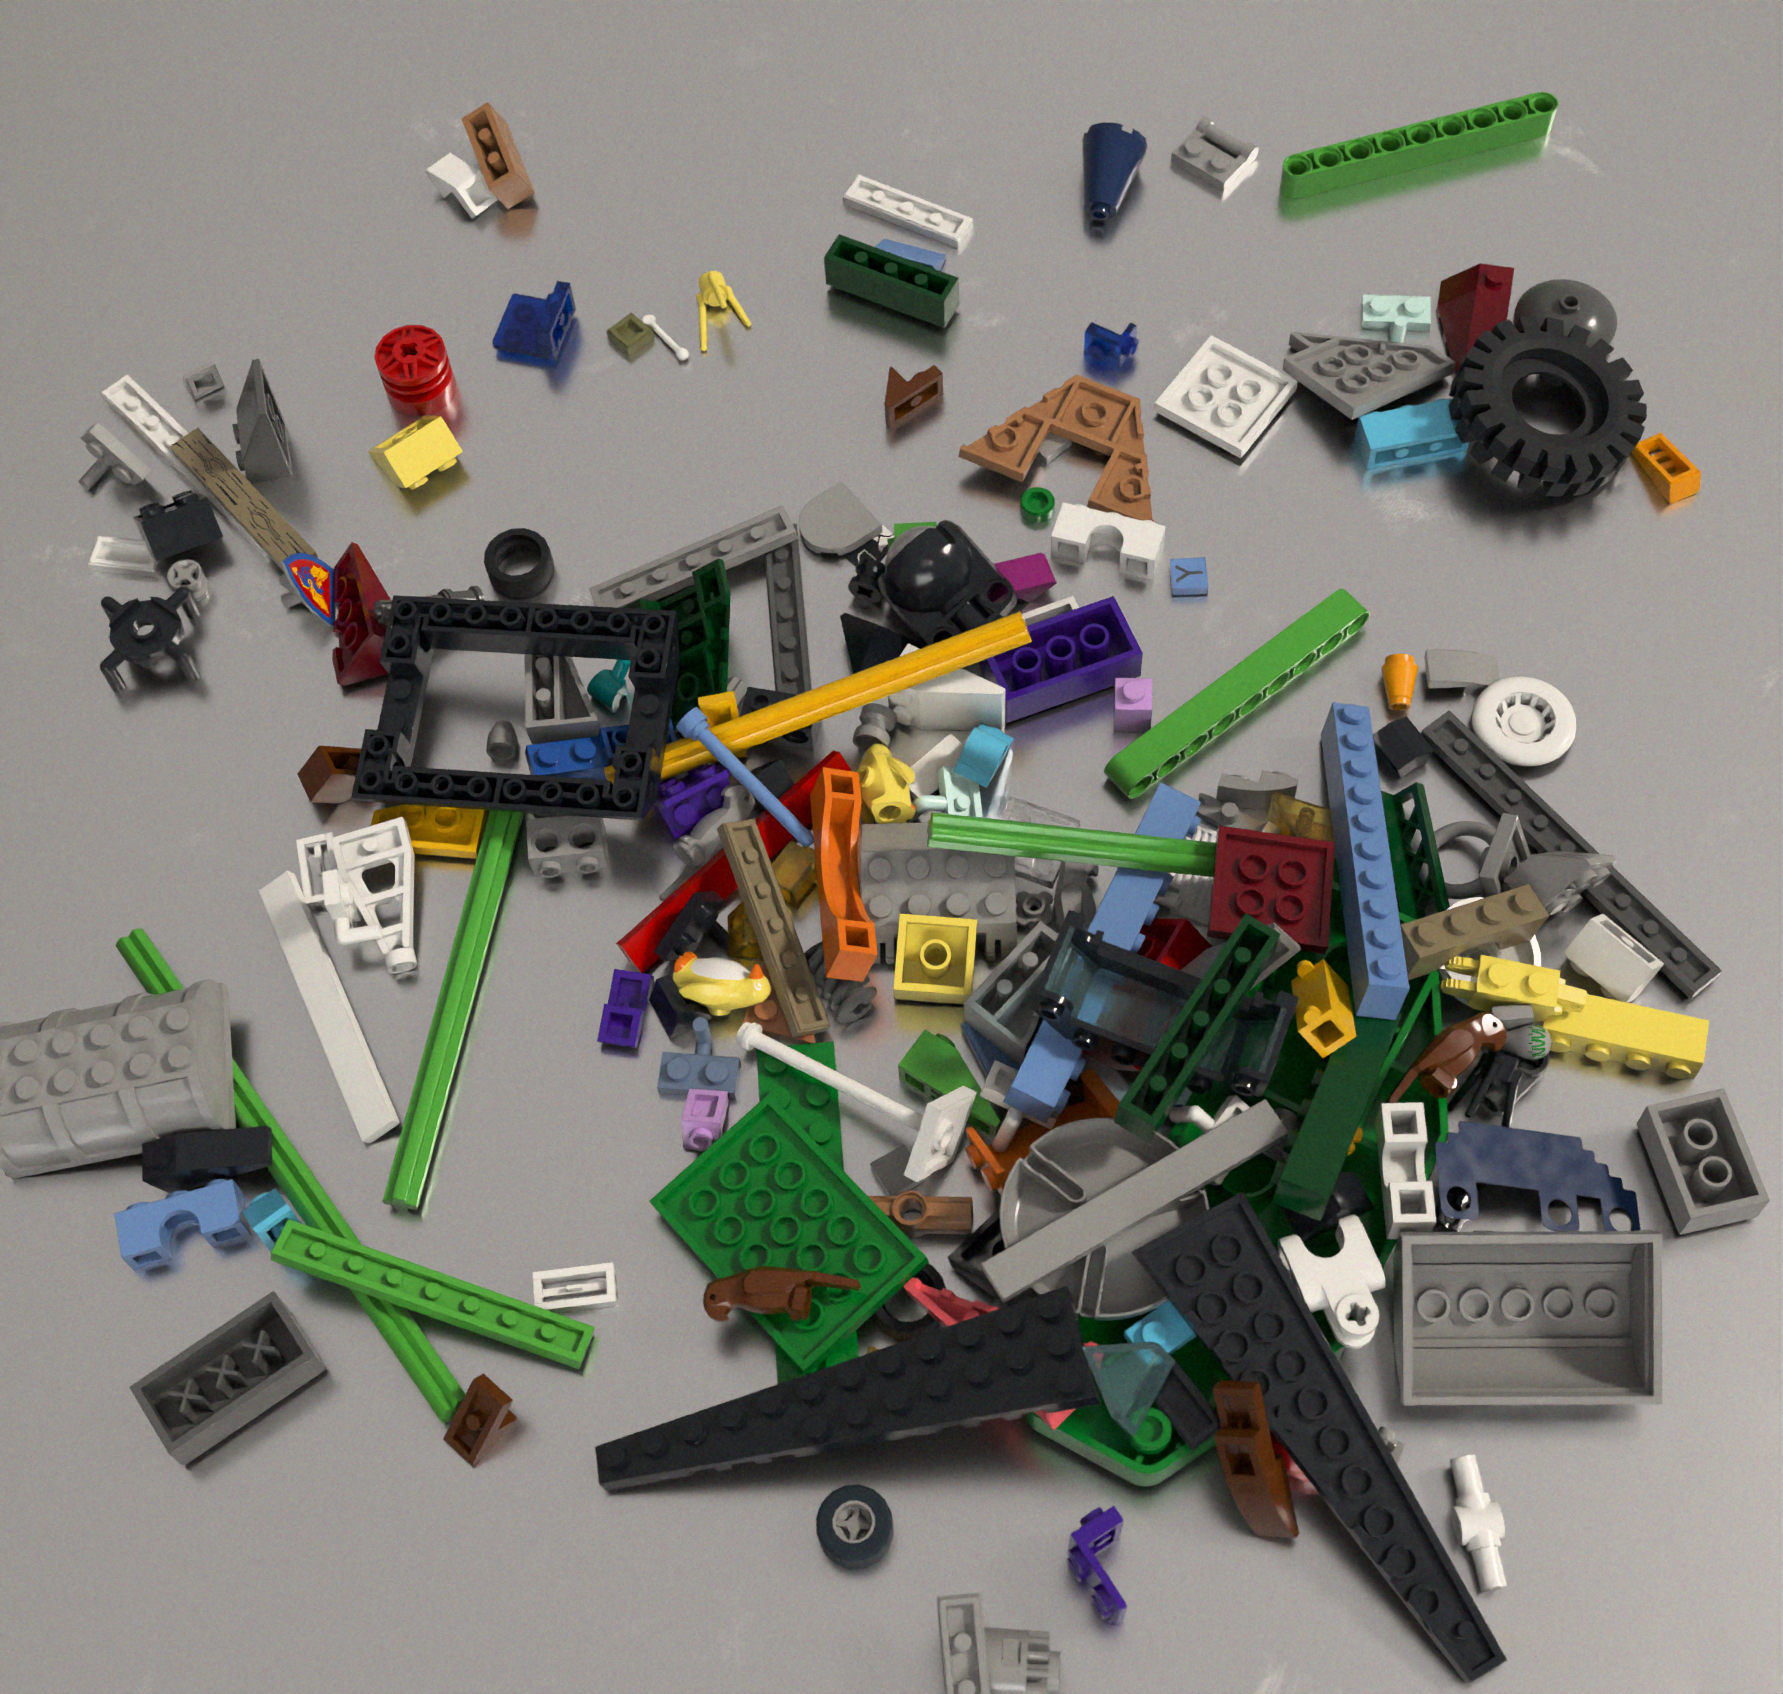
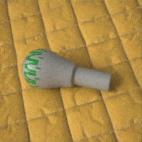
M1530 1024L1513 1030H1506L1507 1039L1505 1045L1501 1048L1505 1052L1526 1059L1536 1060L1543 1058L1549 1053L1552 1040L1546 1028ZM1481 1046V1049L1489 1050L1490 1048L1486 1046Z

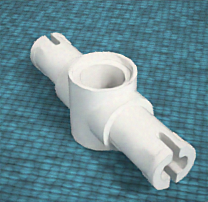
M1475 1455L1453 1458L1450 1460L1458 1495V1498L1455 1499L1456 1506H1453L1451 1509L1455 1536L1459 1545H1466L1467 1552L1472 1553L1481 1591L1504 1588L1507 1584L1498 1552V1547L1501 1546L1500 1539L1505 1537V1525L1500 1506L1496 1500H1490L1489 1493H1484Z

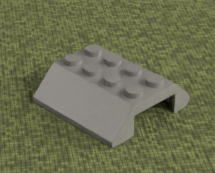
M928 822L862 824L861 893L864 909L875 925L878 955L873 964H881L880 943H885L886 964L895 963L897 947L895 946L894 938H898L900 914L976 919V935H986L984 952L987 961H995V940H1000L1001 960H1004L1017 946L1015 856L927 847Z

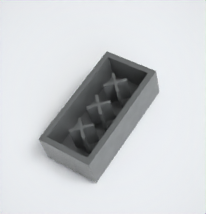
M272 1291L129 1388L169 1455L182 1466H185L325 1371L326 1368L287 1306L275 1291Z

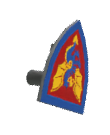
M297 553L289 555L280 562L285 573L281 575L279 583L291 591L281 596L283 606L289 608L303 602L311 613L333 629V622L335 621L334 569L310 554Z

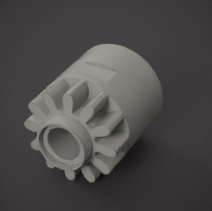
M985 1627L991 1694L1058 1693L1061 1651H1049L1050 1632Z

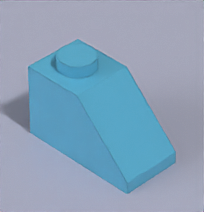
M276 1188L269 1193H262L255 1197L249 1204V1207L242 1212L270 1252L288 1219L301 1223Z

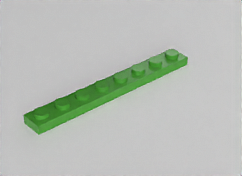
M290 1219L287 1220L271 1251V1261L580 1369L594 1334L595 1327Z

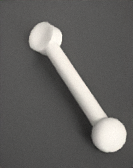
M649 314L643 317V323L650 329H653L676 352L678 360L684 361L688 358L689 353L687 349L680 348L656 324L655 316Z

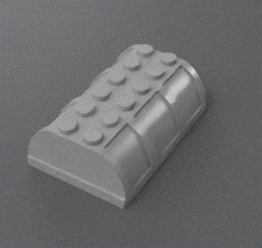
M203 980L193 983L189 988L155 995L151 993L131 995L124 998L121 1002L83 1010L76 1008L52 1012L45 1018L16 1024L11 1022L0 1023V1168L5 1172V1176L11 1179L142 1153V1144L174 1134L236 1129L228 987L223 983H217L214 980Z
M1652 1230L1400 1232L1395 1244L1393 1261L1394 1350L1403 1405H1662V1234L1660 1232Z

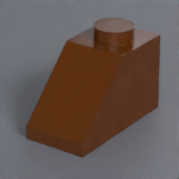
M318 746L297 773L310 802L341 804L351 799L361 748Z

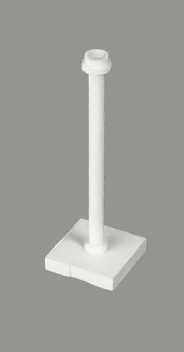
M745 1022L740 1027L736 1036V1042L741 1044L742 1049L751 1051L757 1048L917 1130L918 1134L904 1176L919 1182L930 1176L931 1173L954 1162L977 1092L961 1086L928 1103L924 1115H921L762 1034V1026L756 1022L752 1024Z

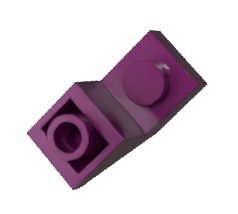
M1043 553L994 564L1013 585L1017 592V597L1028 602L1033 601L1057 584L1047 558ZM1006 587L994 589L991 593V602L996 604L1004 602L1009 594Z

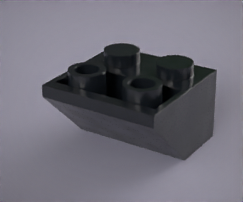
M188 490L172 496L173 503L165 506L155 502L139 508L140 515L134 516L133 519L151 556L156 562L223 537L207 497Z

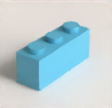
M1453 398L1437 399L1430 403L1414 406L1405 405L1398 409L1383 412L1374 411L1358 418L1355 439L1366 470L1467 451L1469 442L1462 443L1455 431L1460 420H1451L1449 404Z

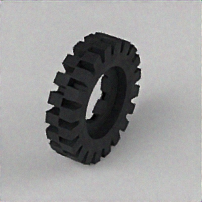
M1528 316L1519 317L1515 325L1509 319L1495 324L1491 332L1487 329L1471 346L1451 383L1449 396L1453 397L1449 404L1451 420H1460L1455 431L1462 443L1476 441L1469 453L1480 465L1493 457L1498 460L1491 471V474L1506 482L1513 471L1519 472L1517 484L1519 489L1534 493L1542 480L1545 496L1562 497L1568 487L1573 496L1588 493L1593 485L1598 489L1610 481L1614 474H1617L1640 441L1645 429L1642 424L1647 418V408L1645 403L1639 402L1644 392L1639 380H1627L1633 369L1622 357L1608 363L1607 360L1614 348L1602 338L1591 348L1585 345L1590 331L1576 324L1568 336H1565L1563 320L1546 317L1542 326L1539 327L1536 317ZM1533 374H1541L1540 379L1559 387L1565 383L1574 390L1571 395L1584 411L1582 424L1576 430L1566 434H1549L1535 429L1521 418L1514 407L1512 400L1514 385L1520 379Z

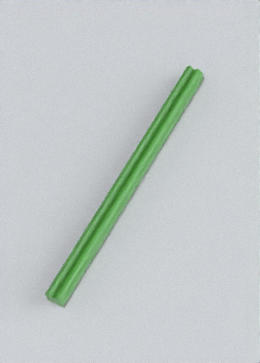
M490 810L382 1200L384 1204L392 1205L397 1210H418L524 812Z
M931 812V818L928 820L927 847L1213 877L1216 847L1214 842ZM1334 855L1333 881L1339 883L1337 861Z

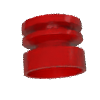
M405 325L393 329L383 336L376 346L374 359L390 405L399 413L410 417L428 416L446 407L455 395L456 381L442 337L435 330L423 325Z

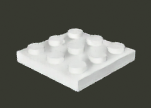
M1211 335L1156 400L1154 411L1231 454L1242 458L1297 390L1298 381Z

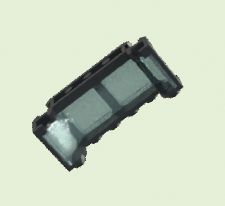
M1068 910L1034 993L1031 1009L1064 1038L1071 1040L1076 1047L1086 1051H1100L1109 1055L1113 1061L1121 1065L1130 1066L1133 1064L1143 1068L1202 978L1102 941L1104 932L1097 930L1096 934L1083 930L1087 916ZM1281 990L1275 1003L1263 999L1264 993L1256 991L1254 998L1246 996L1187 1085V1089L1199 1095L1211 1094L1216 1097H1228L1231 1095H1237L1238 1097H1262L1270 1081L1299 997Z

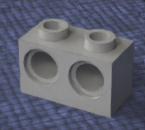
M563 815L526 820L528 861L534 876L551 878L561 873L576 871L580 873H593L598 869L608 868L606 828L603 818ZM583 843H593L591 846L587 848H579V846ZM547 847H556L550 852H542Z

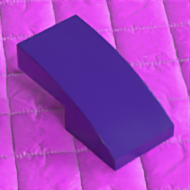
M614 969L608 1004L604 1003L597 1042L632 1048L637 1047L654 981L652 974Z

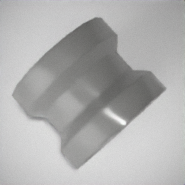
M188 559L180 560L174 563L168 570L167 579L174 592L179 587H187L196 603L207 596L210 589L209 582L197 562Z

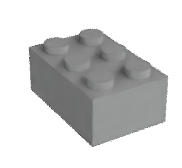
M1724 1088L1646 1106L1636 1124L1679 1235L1758 1217L1770 1199Z

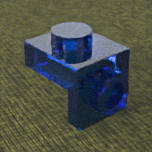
M1091 322L1085 330L1084 353L1097 361L1106 362L1120 369L1126 358H1132L1138 348L1139 339L1136 338L1137 325L1130 322L1122 335Z

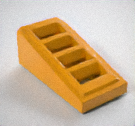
M1662 433L1637 443L1632 454L1662 496L1670 504L1696 494L1700 490L1701 471ZM1659 449H1661L1662 451L1655 455H1650V453H1653Z

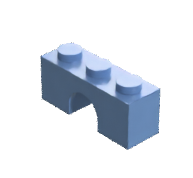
M217 1179L208 1182L205 1187L189 1192L184 1190L175 1191L168 1194L165 1199L152 1203H134L128 1206L126 1210L114 1213L121 1258L133 1270L173 1259L171 1250L172 1237L180 1227L190 1223L200 1225L201 1235L212 1247L251 1236L249 1222L242 1213L246 1209L243 1192L233 1179Z

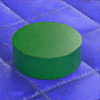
M1034 487L1022 494L1020 498V512L1026 520L1033 523H1041L1053 516L1055 499L1049 490Z
M1143 1408L1131 1417L1128 1425V1438L1131 1445L1137 1451L1144 1454H1156L1164 1450L1170 1441L1171 1423L1162 1411L1155 1408Z

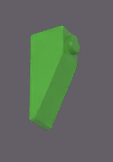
M925 1029L898 1064L899 1080L931 1101L961 1086L977 1092L967 1124L994 1140L1001 1127V1121L989 1101L979 1096L981 1088L958 1049H956L955 1044L945 1035L940 1033L934 1035Z

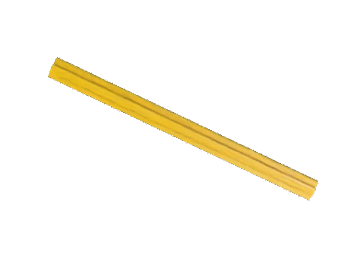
M1021 611L711 727L709 730L734 754L1032 642L1024 617ZM682 738L666 744L660 781L716 761L717 759L699 740L693 741L691 738ZM611 765L604 768V773L607 780H610L613 784L615 769Z

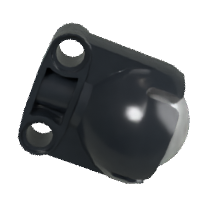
M949 520L939 522L936 527H914L899 535L888 550L885 560V573L880 575L877 580L882 597L926 646L937 643L940 637L944 635L956 636L1006 617L1015 607L1018 599L1017 592L1010 581L998 570L959 525ZM997 587H1006L1009 593L1007 599L999 604L992 603L991 593Z

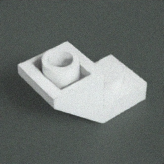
M452 153L447 154L424 171L444 198L453 192L472 219L498 200L489 190L482 173Z

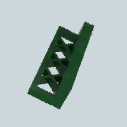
M1415 782L1394 795L1381 791L1398 911L1416 920L1426 917L1425 909L1430 897L1435 899L1437 913L1445 911L1450 905L1424 785ZM1413 798L1415 807L1410 818L1406 819L1403 804ZM1416 829L1421 832L1422 840L1415 853L1412 851L1411 841ZM1423 863H1426L1429 874L1424 885L1421 886L1419 885L1418 874Z

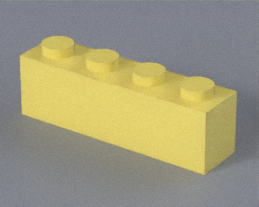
M1586 994L1585 1007L1582 1008L1580 1013L1562 1011L1561 1015H1550L1546 1021H1539V1025L1546 1028L1551 1036V1051L1559 1053L1576 1052L1585 1054L1594 1061L1612 1060L1625 1063L1629 1068L1635 1070L1653 1069L1666 1072L1672 1078L1686 1079L1695 1078L1704 1064L1709 1020Z

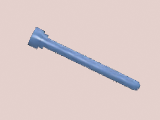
M698 707L689 711L679 721L676 729L686 739L699 740L802 846H811L814 842L812 833L709 730L710 725L706 722L708 717Z

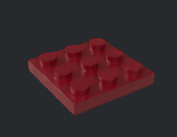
M1219 826L1216 836L1207 937L1228 940L1244 915L1248 914L1265 925L1273 922L1277 924L1300 945L1301 951L1325 954L1329 939L1335 842Z

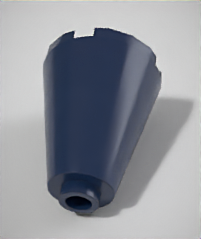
M1103 122L1093 124L1089 127L1088 132L1084 133L1082 139L1084 208L1096 220H1107L1116 215L1147 151L1146 138L1139 131L1133 129L1132 134L1123 131V125L1118 123Z

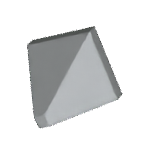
M213 361L183 376V383L194 400L224 386Z

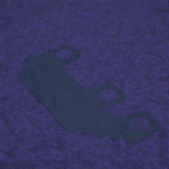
M1459 1121L1458 1133L1449 1132L1447 1134V1143L1437 1142L1435 1144L1440 1208L1442 1213L1449 1218L1477 1219L1479 1216L1476 1182L1539 1190L1542 1223L1551 1231L1579 1230L1580 1224L1576 1195L1600 1198L1604 1231H1617L1610 1222V1212L1614 1208H1623L1630 1214L1633 1221L1630 1231L1641 1230L1635 1191L1625 1190L1621 1178L1610 1176L1608 1166L1597 1163L1593 1151L1583 1149L1580 1137ZM1451 1187H1461L1469 1194L1471 1204L1467 1211L1458 1212L1449 1205L1447 1192ZM1552 1200H1561L1568 1205L1571 1211L1569 1223L1560 1225L1550 1218L1548 1205Z

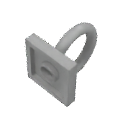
M1503 813L1496 830L1480 822L1460 821L1445 825L1434 832L1437 849L1445 842L1460 836L1477 837L1484 840L1490 846L1486 847L1482 853L1479 864V878L1464 884L1445 882L1448 899H1466L1482 893L1489 897L1511 890L1504 879L1531 856L1518 815ZM1423 863L1418 874L1420 881L1424 885L1429 874L1426 863Z

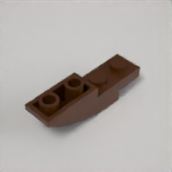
M1220 1380L1213 1387L1221 1429L1214 1435V1439L1231 1494L1244 1519L1256 1535L1297 1538L1299 1529L1284 1457L1282 1454H1274L1260 1383L1255 1381Z

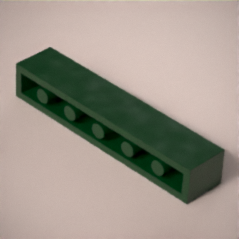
M1244 915L1119 1103L1114 1123L1150 1144L1273 956L1281 936L1280 933L1250 915Z
M1353 1002L1351 1007L1356 1037L1325 1058H1322V1061L1328 1063L1325 1070L1317 1067L1309 1088L1310 1091L1315 1092L1313 1100L1304 1098L1296 1121L1303 1123L1300 1131L1294 1128L1291 1129L1283 1152L1290 1154L1287 1162L1278 1160L1270 1181L1271 1184L1277 1186L1273 1203L1321 1221L1402 1015L1401 1013H1398L1396 1020L1356 1016Z

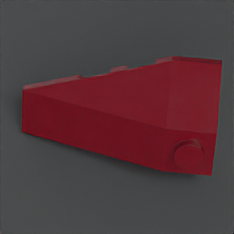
M1480 263L1441 281L1436 312L1443 326L1445 345H1448L1451 359L1456 362L1453 373L1454 378L1477 338L1487 329L1491 332L1495 324L1507 320L1514 268Z
M351 542L334 566V602L340 604L337 619L333 622V632L339 634V647L333 649L332 661L337 684L342 686L388 673L380 663L388 622L378 623L374 614V604L377 600L391 599L359 545Z

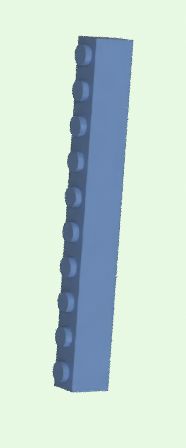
M1333 702L1321 732L1355 1014L1356 1016L1396 1020L1410 988L1369 707Z
M1160 782L1135 834L1184 839L1186 836L1192 839L1201 821V818L1195 816L1201 802ZM1118 867L1087 932L1096 934L1097 930L1104 932L1102 941L1137 954L1145 938V935L1139 933L1143 924L1150 927L1160 907L1153 902L1157 894L1165 896L1174 876L1168 874V872ZM1076 955L1056 993L1066 999H1069L1082 965ZM1102 973L1094 974L1076 1018L1095 1025L1099 1015L1106 1018L1116 999L1110 992L1114 984L1121 987L1123 981ZM1043 1019L1003 1102L1044 1123H1047L1053 1111L1061 1114L1071 1092L1064 1088L1069 1079L1076 1082L1086 1062L1085 1059L1080 1057L1083 1050L1076 1047L1071 1040L1064 1038Z

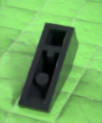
M269 1126L181 1133L142 1144V1181L169 1194L175 1191H185L199 1187L213 1180L226 1179L272 1165V1133Z

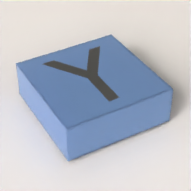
M1206 557L1170 559L1172 596L1208 594Z

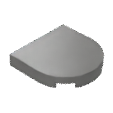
M842 481L810 500L803 507L798 521L802 541L810 550L819 554L821 552L837 553L838 555L850 553L883 532L882 524Z

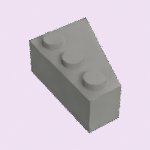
M524 654L525 728L531 744L598 736L601 726L572 657Z
M1041 921L964 1002V1021L1019 1065L1022 1064L1043 1021L1031 1009L1034 993L1058 937L1055 931ZM1064 944L1045 988L1054 993H1057L1070 961V949Z

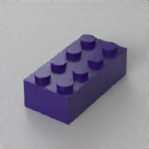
M1112 596L1028 625L1027 629L1032 642L979 662L985 679L1005 688V721L1009 723L1114 686L1115 678H1136L1141 676L1143 652L1115 597Z

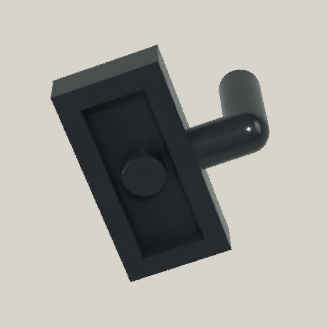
M715 891L694 892L654 952L663 961L677 960L679 956H683L684 952L693 953L698 946L697 940L702 933H708L729 955L734 954L740 948V943L716 921L718 910L725 900Z

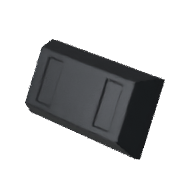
M1173 1357L1138 1381L1158 1409L1168 1417L1172 1427L1191 1451L1221 1429L1219 1415Z

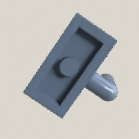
M698 1017L692 1024L696 1037L695 1054L662 1052L657 1085L659 1094L687 1096L689 1089L728 1091V1099H736L741 1067L740 1058L710 1055L712 1037L708 1021L703 1017Z

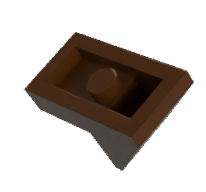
M935 365L924 372H918L908 382L892 366L890 367L884 402L885 421L889 429L943 395V373Z
M485 1374L474 1378L443 1440L470 1465H475L515 1423L517 1417L509 1410L513 1399Z

